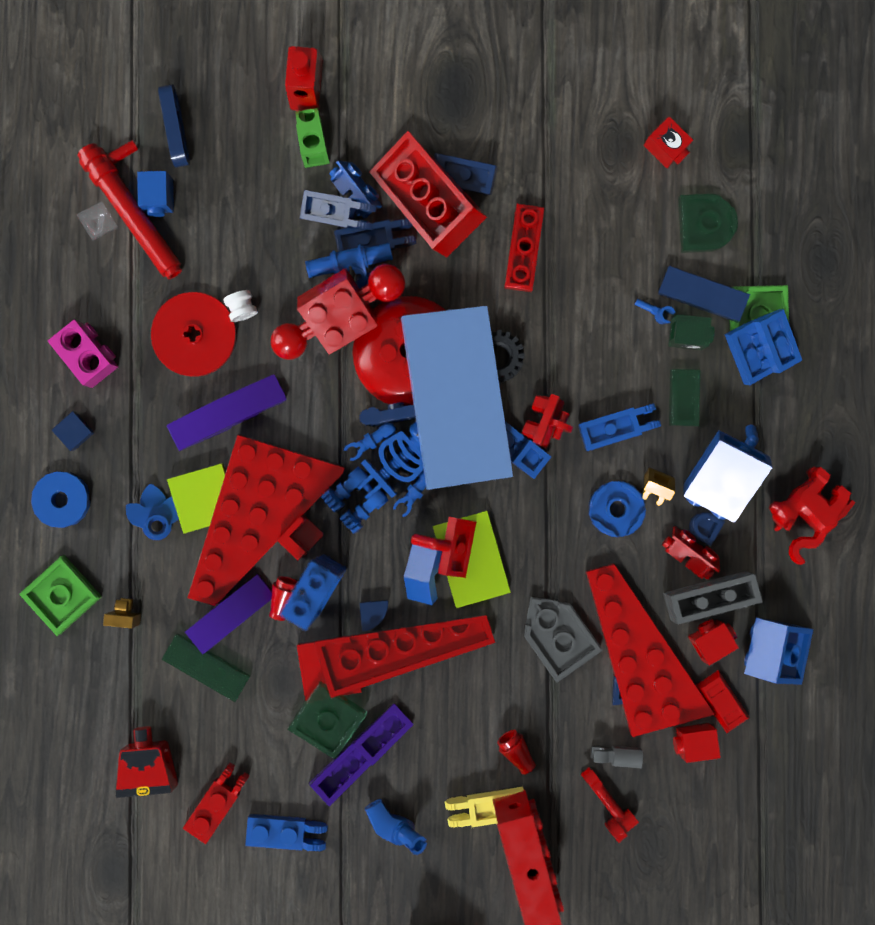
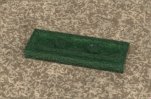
M180 634L175 635L161 659L233 702L237 701L251 677L209 651L202 654L192 641Z

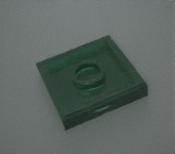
M319 681L288 725L287 730L335 760L367 716V711L343 695L331 698L327 685Z

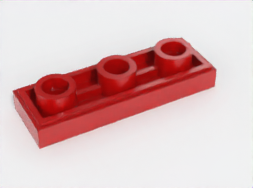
M516 204L504 285L505 289L533 291L544 207ZM527 244L529 250H521L520 245Z

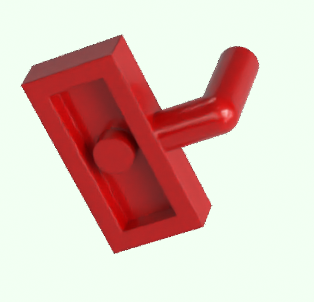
M449 517L444 540L414 534L411 538V543L416 546L442 551L438 574L466 578L477 522Z

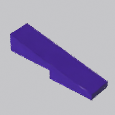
M393 703L309 782V785L330 807L370 765L373 766L414 724Z

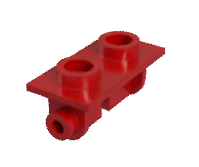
M674 526L672 538L668 536L663 541L662 546L665 547V551L680 563L688 555L690 560L685 564V567L701 579L703 577L707 580L711 578L714 570L719 573L720 560L717 553L709 547L704 548L698 544L696 538L685 529L681 531Z

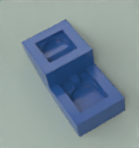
M505 421L511 463L535 479L551 456Z

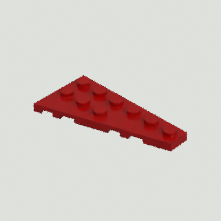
M610 564L586 571L613 673L618 683L630 735L635 737L715 715L616 566Z

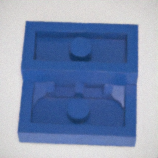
M779 309L756 318L724 334L744 385H752L771 373H781L802 361L784 309Z

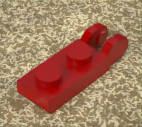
M231 762L219 779L216 778L182 828L204 844H207L240 795L239 791L250 776L244 772L236 781L234 788L225 784V780L234 771L235 765Z

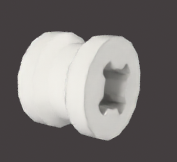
M250 290L235 292L223 299L225 305L230 309L229 317L232 322L246 320L258 313L257 308L251 303L252 294Z

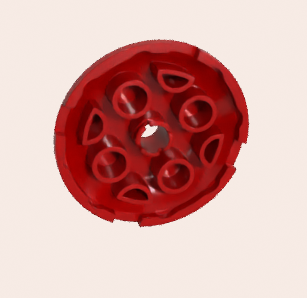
M402 296L390 302H383L373 308L378 326L353 341V363L360 381L374 397L386 404L404 402V406L414 405L407 358L403 357L400 353L401 348L405 345L401 317L446 310L425 298Z

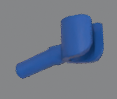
M638 298L634 304L651 312L659 324L671 323L663 318V311L669 314L676 313L674 308L670 306L658 308Z

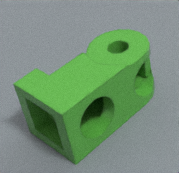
M318 108L296 111L297 134L305 168L330 164Z

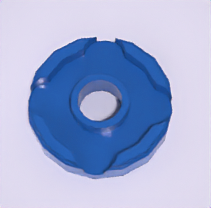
M53 472L45 475L37 482L32 491L31 504L34 514L41 522L50 527L65 528L77 524L86 516L90 508L88 494L90 492L85 482L73 473ZM59 492H64L68 498L67 504L62 508L55 503V497Z
M611 481L601 485L593 493L589 501V516L592 524L601 533L611 537H623L634 533L642 525L646 515L642 494L635 486L622 481ZM615 501H620L625 507L624 513L620 517H614L610 513V506Z

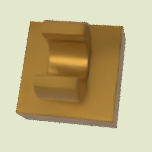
M649 467L644 476L642 498L646 500L650 493L658 495L656 505L659 506L664 502V498L671 500L675 493V478Z
M121 598V600H116L115 611L104 614L103 626L132 629L140 625L141 614L131 613L133 599Z

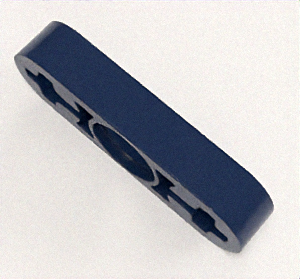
M173 84L158 87V93L173 165L175 168L190 165L183 119L175 86Z

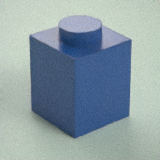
M166 171L137 172L138 206L148 216L163 217L165 213H174L173 179Z

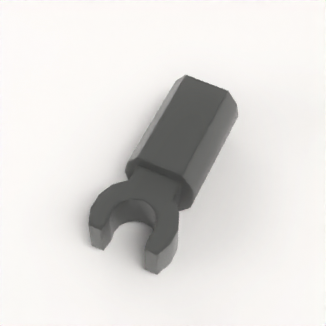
M612 745V748L592 746L591 758L596 763H611L612 766L641 769L643 750L639 747Z

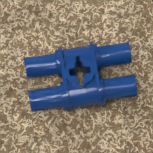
M385 243L367 248L357 245V248L339 252L333 250L330 256L307 260L305 264L308 277L313 278L331 273L336 274L344 268L349 272V266H352V270L356 274L355 283L360 289L368 284L370 272L367 273L366 270L368 265L393 260L390 244Z

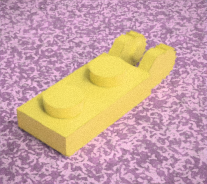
M523 787L472 794L467 795V797L449 798L445 801L446 809L452 811L469 808L470 814L452 815L447 819L448 825L455 828L470 825L477 827L496 824L497 820L492 799L522 792L524 789Z

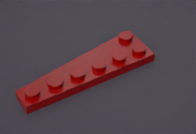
M485 615L315 642L314 645L330 697L333 698L493 644L495 640Z

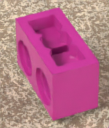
M74 319L51 337L48 342L81 384L93 388L118 368L113 361L116 356L105 344L103 346L100 345L96 340L98 334L89 323L83 324ZM80 335L81 343L78 347L74 348L72 341L75 336ZM94 357H98V367L95 370H91L90 361Z

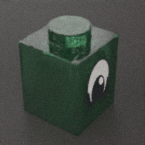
M676 315L673 317L670 325L669 347L703 350L709 347V343L713 342L715 328L711 326L712 318Z

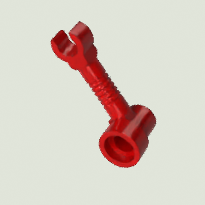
M588 767L581 773V776L612 815V818L604 825L615 840L620 843L627 837L626 833L639 822L629 809H626L624 812L594 771Z

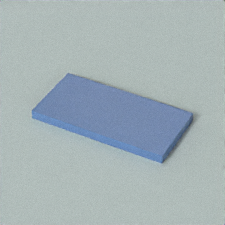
M487 306L402 316L401 323L426 489L513 477Z

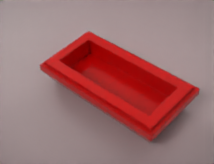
M719 670L695 685L726 733L750 718Z

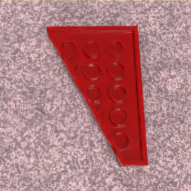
M237 435L188 598L216 606L269 551L291 525L343 474L345 467Z

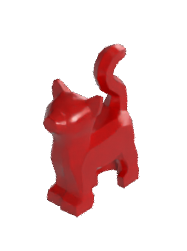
M810 467L806 471L809 478L803 484L793 489L785 501H774L769 506L772 520L777 524L774 528L776 532L782 528L789 531L798 515L815 532L813 537L801 536L790 544L789 556L798 565L805 563L800 550L802 548H817L824 542L826 535L837 526L838 521L845 517L855 504L853 500L849 499L851 493L842 485H837L832 490L833 496L830 500H827L820 493L831 476L822 467Z

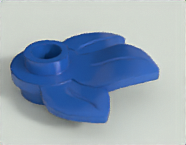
M149 484L143 491L140 504L130 503L126 505V515L130 523L142 528L144 534L152 540H161L167 537L171 531L172 523L179 520L172 496L166 499L161 490L153 484ZM154 521H160L163 528L161 531L155 532L152 530L151 524Z

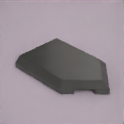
M530 596L524 637L556 683L603 651L570 603Z

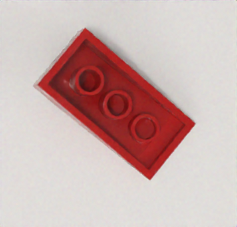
M409 131L370 170V174L429 246L445 257H448L487 218L468 194Z

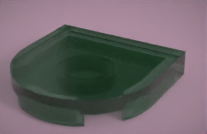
M716 194L680 195L678 197L681 253L712 252L723 248L730 242L738 227V216L734 207H731L727 201Z

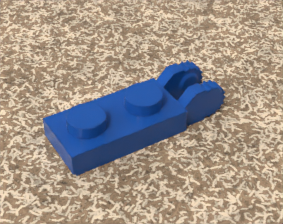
M655 404L637 409L633 407L578 424L586 451L642 435L641 432L661 427L660 420L650 421L642 426H639L637 415L648 414L656 410Z
M249 814L245 846L301 851L305 849L307 851L320 852L326 849V842L320 839L304 838L305 831L321 834L327 831V824L324 822L307 821L306 818Z

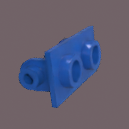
M337 161L336 163L340 169L336 167L329 174L331 182L342 196H345L351 190L353 194L349 198L381 208L382 205L378 201V193L372 186L365 184L360 177L362 175L360 169L352 162ZM356 209L355 211L356 215L361 216L363 219L371 214L363 212L361 209Z

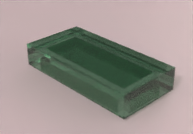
M670 370L669 426H699L701 370Z

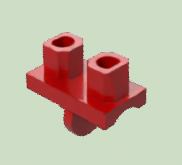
M551 394L550 397L536 395L532 404V410L543 414L540 424L527 420L522 434L533 440L538 446L547 449L551 437L560 440L563 431L571 433L573 427L566 424L570 414L562 411L565 402L554 394Z

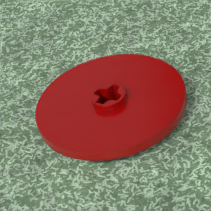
M199 292L182 293L169 299L156 313L151 327V342L158 359L173 372L189 377L205 376L218 370L230 358L236 343L235 323L230 320L229 310L216 298ZM192 328L200 332V336H196V341L194 342L191 338L187 337V334L192 332Z

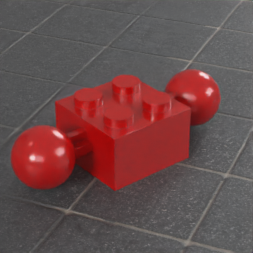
M379 265L370 273L368 284L359 289L350 273L344 268L297 297V310L306 322L299 326L293 323L279 325L271 335V347L274 353L282 359H296L305 352L307 340L316 336L330 355L378 326L377 317L369 303L376 299L390 302L399 298L405 288L403 273L394 265Z

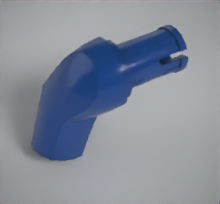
M381 799L373 801L364 808L377 835L395 845H405L414 855L421 854L425 850L427 842L424 841H426V838L415 831L413 822L403 816L391 814Z

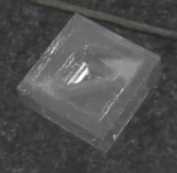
M102 201L77 214L92 241L117 229V225Z

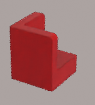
M302 515L277 541L293 557L300 560L323 537L324 533L305 515Z

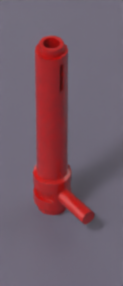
M131 140L109 154L95 143L84 146L77 156L80 159L79 164L83 170L89 172V178L96 187H100L163 277L166 276L168 280L178 276L182 272L180 268L181 263L146 213L138 206V202L119 177V171L114 165L138 151L135 143Z

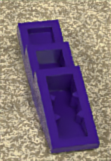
M275 374L167 424V428L178 451H181L230 430L232 426L258 416L260 412L285 402L287 398Z

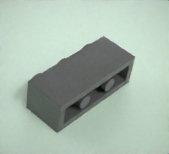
M746 571L663 593L670 620L676 624L762 603L756 576Z

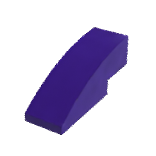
M257 574L191 626L185 633L199 651L204 654L267 604L272 598V590L260 575Z

